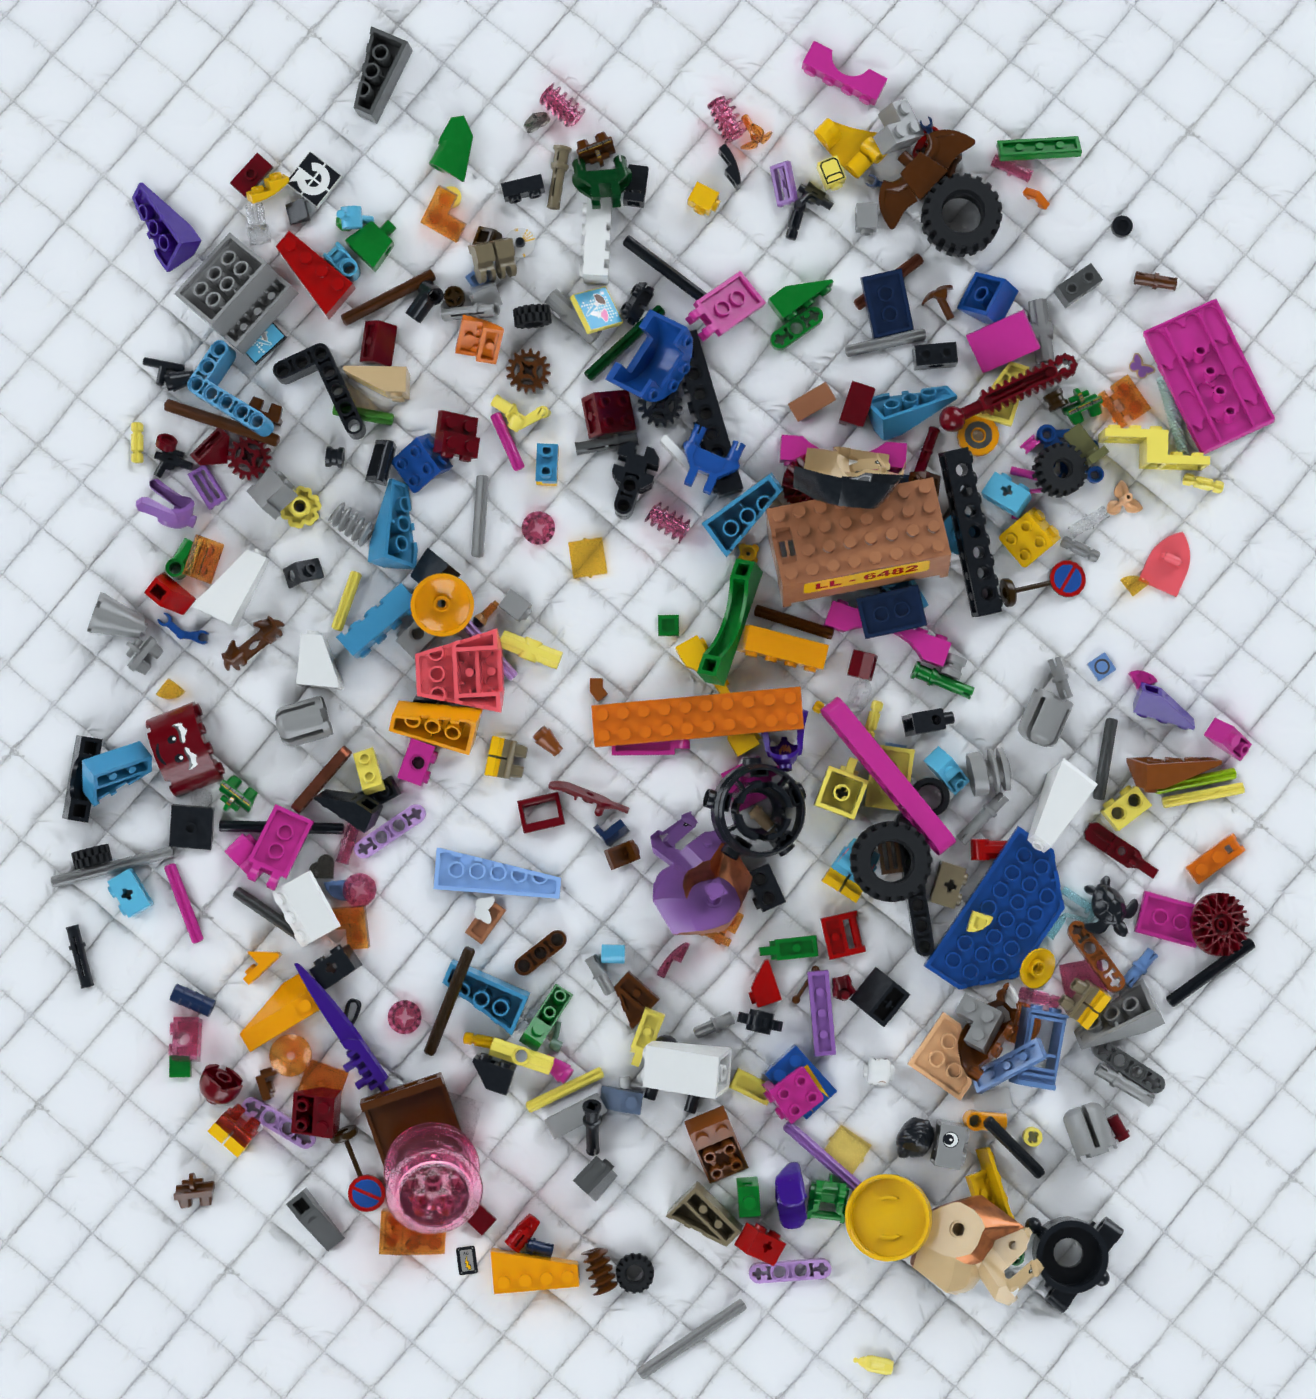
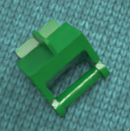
M829 1173L828 1181H810L806 1211L807 1219L835 1220L844 1224L845 1209L849 1195V1187L846 1186V1183L832 1182L831 1173ZM820 1203H834L836 1211L819 1210Z

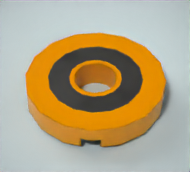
M978 416L966 419L963 428L957 432L959 446L961 448L968 447L972 455L976 457L990 453L997 445L999 439L998 427L994 421ZM976 430L983 433V440H974L973 432Z

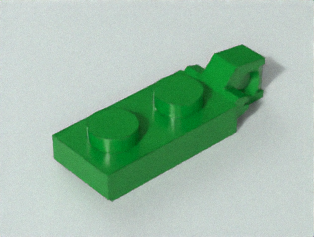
M816 935L774 939V941H769V946L759 947V955H771V960L776 961L819 956Z

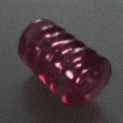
M553 83L543 92L539 103L541 105L546 104V110H552L553 116L558 115V121H564L565 127H572L582 118L586 109L578 111L580 104L571 105L574 98L571 97L566 100L565 98L568 93L564 92L560 95L561 87L559 86L554 89L555 83Z
M721 96L712 100L707 105V108L711 110L710 115L715 117L714 123L719 124L717 129L722 132L721 137L726 139L725 143L727 144L740 138L747 131V128L740 129L743 120L736 121L740 114L732 113L736 109V106H729L733 99H726L725 96Z
M660 501L653 506L644 522L651 519V527L658 523V531L665 528L664 535L666 536L672 532L671 539L675 540L679 537L678 543L680 544L690 529L691 520L688 519L683 523L684 515L676 518V510L669 514V506L661 509L662 502Z

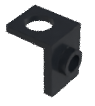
M319 558L298 561L283 569L289 589L303 582L324 578ZM291 570L295 576L294 582L290 578Z

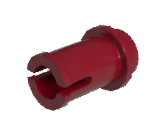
M1118 1113L1107 1118L1115 1134L1114 1139L1121 1142L1130 1137L1129 1129L1126 1130Z

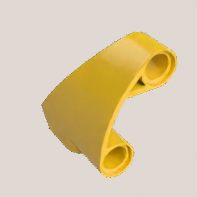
M826 118L814 130L815 136L832 156L837 155L841 166L857 179L873 163H879L887 155L881 154L873 138L877 132L848 127L836 123L829 118Z

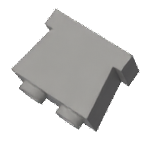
M270 467L255 486L252 485L247 490L255 502L275 520L281 515L280 511L298 496L293 490L295 486L281 471L277 470L275 472Z

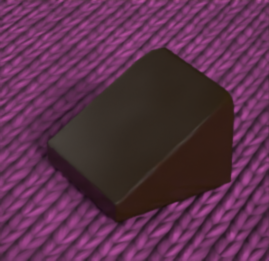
M479 226L472 245L501 239L502 234L495 229Z

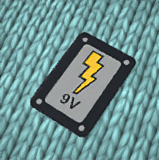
M475 1247L456 1248L459 1275L477 1273Z

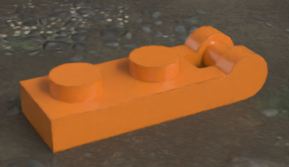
M1234 833L1226 836L1185 867L1197 884L1206 880L1246 850L1243 845H1239L1236 841L1237 837ZM1228 844L1233 849L1230 853L1224 848Z

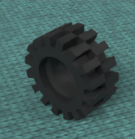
M530 304L513 309L514 326L516 328L531 329L533 327H544V325L547 326L552 323L549 305Z
M109 844L94 846L71 853L75 870L113 860Z
M630 1253V1255H625L623 1259H620L616 1268V1280L626 1292L630 1291L632 1294H636V1292L642 1293L653 1282L654 1267L647 1256H643L641 1253ZM632 1265H638L643 1270V1276L638 1281H632L627 1277V1269Z

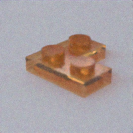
M438 185L420 223L457 243L467 223L449 214L458 195L442 185Z
M366 905L331 908L341 925L335 930L346 929L347 945L349 944L352 949L369 948L370 939Z

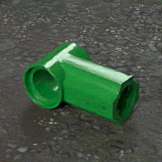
M184 538L172 559L166 563V572L175 580L185 578L188 568L201 547L191 540ZM181 565V571L173 574V566Z

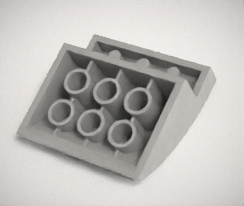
M229 233L174 294L244 355L299 293L292 285L279 276L265 260Z

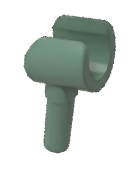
M556 1021L554 1035L550 1042V1049L555 1052H559L563 1042L557 1040L561 1028V1022Z

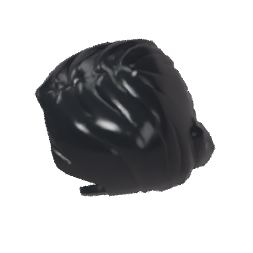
M913 1117L901 1127L895 1142L900 1158H908L909 1156L911 1158L923 1157L932 1146L935 1135L929 1120Z

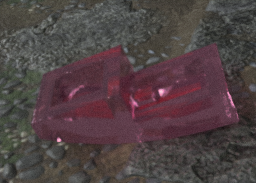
M684 942L674 949L664 960L656 975L665 978L673 960L681 963L690 943Z

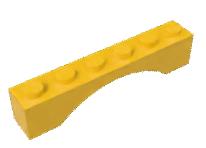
M696 635L675 647V650L685 667L697 672L703 653L709 647L703 637L699 639ZM727 679L724 686L713 684L720 694L730 693L727 688L729 685ZM758 733L727 736V740L737 757L760 745L758 740L761 737Z

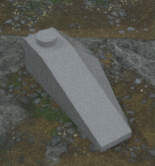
M1141 979L1135 982L1132 988L1128 986L1123 988L1119 992V996L1111 1003L1109 1002L1103 1011L1099 1013V1016L1088 1030L1080 1026L1074 1031L1081 1050L1146 1033L1165 1024L1144 980Z

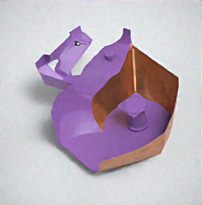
M691 811L681 815V819L665 831L657 830L650 836L653 853L670 865L663 869L656 877L653 884V902L673 935H699L725 931L737 916L753 878L740 857L734 860L721 852L724 844L717 836L715 830L704 832L682 850L675 848V844L695 828L698 823L691 814Z

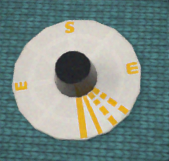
M515 228L507 234L506 238L513 239L514 257L525 258L534 251L536 245L535 237L528 229Z

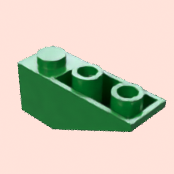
M829 279L785 286L768 298V304L782 322L785 320L791 321L798 315L800 309L803 307L807 309L815 303L814 299L819 295L822 297L827 295L832 290L831 287L834 281Z
M555 984L519 1042L534 1051H538L573 994Z

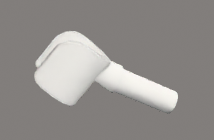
M630 1076L619 1077V1086L623 1089L638 1088L646 1090V1087H643L641 1083H631Z

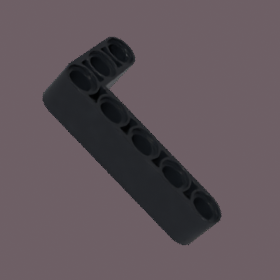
M323 343L315 344L275 363L273 374L282 384H290L319 371L348 435L355 440L364 437L366 427L327 345ZM320 352H327L324 358H317ZM301 361H308L306 366L298 367ZM283 369H288L287 375L279 376ZM335 370L334 375L331 377L325 376L327 371ZM337 388H343V392L340 395H334V391ZM344 407H352L349 413H342ZM353 425H360L358 431H350Z

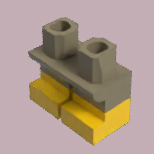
M492 736L489 755L507 758V760L488 756L484 775L511 779V777L522 778L524 767L513 764L515 757L526 759L528 748L518 744L517 741Z
M1075 978L1070 985V988L1076 992L1075 995L1071 998L1063 994L1058 1003L1070 1018H1073L1088 1030L1099 1016L1097 1012L1101 1013L1112 998L1107 991L1089 980L1083 981Z

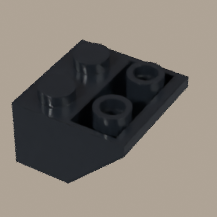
M875 967L849 1000L882 1027H885L911 994Z
M481 1052L480 1055H476L472 1062L485 1088L506 1096L509 1092L516 1067H513V1063L502 1059L500 1062L492 1060L493 1056Z

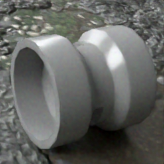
M948 653L946 664L942 667L940 673L960 680L962 675L961 669L966 665L967 660Z

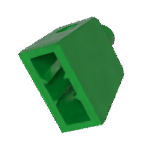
M389 220L380 228L371 221L349 236L345 242L376 272L394 247V242L389 236L397 228Z
M758 1177L736 1178L739 1219L761 1217Z

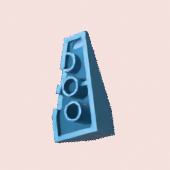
M948 386L924 388L919 393L902 391V395L890 396L889 393L880 394L873 397L868 416L874 431L883 441L903 435L955 401L957 395Z

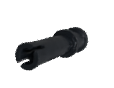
M589 1099L582 1105L583 1112L585 1113L583 1124L586 1126V1153L594 1156V1149L596 1155L600 1152L599 1126L602 1122L600 1115L602 1106L598 1100Z

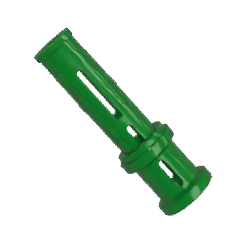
M920 661L916 662L910 676L911 679L917 678L927 682L928 686H933L934 684L967 699L971 698L975 687L938 673L939 671L936 668L931 669L921 665Z

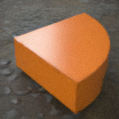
M1026 187L1022 192L1028 200L1030 198L1034 199L1038 204L1037 206L1041 209L1046 210L1050 205L1038 190Z

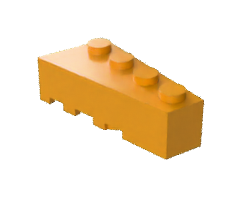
M745 625L736 651L743 652L746 656L757 658V656L764 657V660L777 663V661L784 662L785 666L796 668L797 665L803 666V670L816 673V670L824 669L829 645L753 625Z

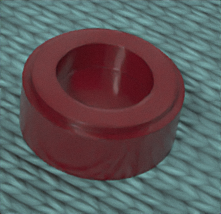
M163 433L157 436L155 445L162 451L173 452L176 450L178 441L174 436Z

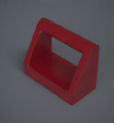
M558 792L517 801L524 834L565 824ZM556 801L559 817L527 824L523 808Z

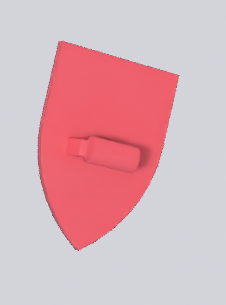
M1183 532L1165 538L1154 547L1140 574L1139 581L1177 597L1190 564L1189 545Z

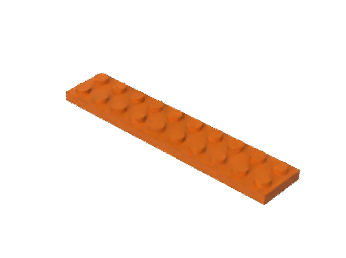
M801 687L591 705L595 748L804 729Z

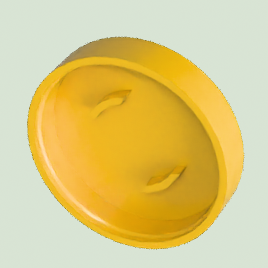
M881 1174L864 1180L854 1189L846 1205L845 1225L851 1241L863 1254L879 1261H897L913 1255L924 1245L932 1227V1210L927 1196L916 1183L900 1175Z

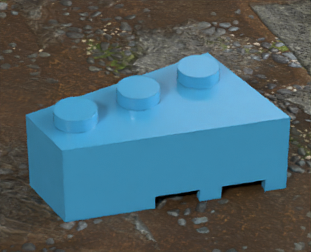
M141 741L82 760L83 793L95 807L100 804L98 800L108 794L113 796L117 793L116 789L126 783L131 785L152 772V755Z

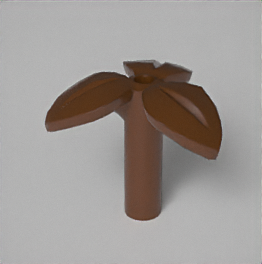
M943 285L931 291L923 299L922 306L931 298H935L946 319L954 318L946 301L947 290H952L953 286Z

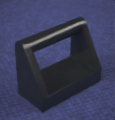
M376 440L366 481L383 486L387 485L392 460L397 448L394 441Z

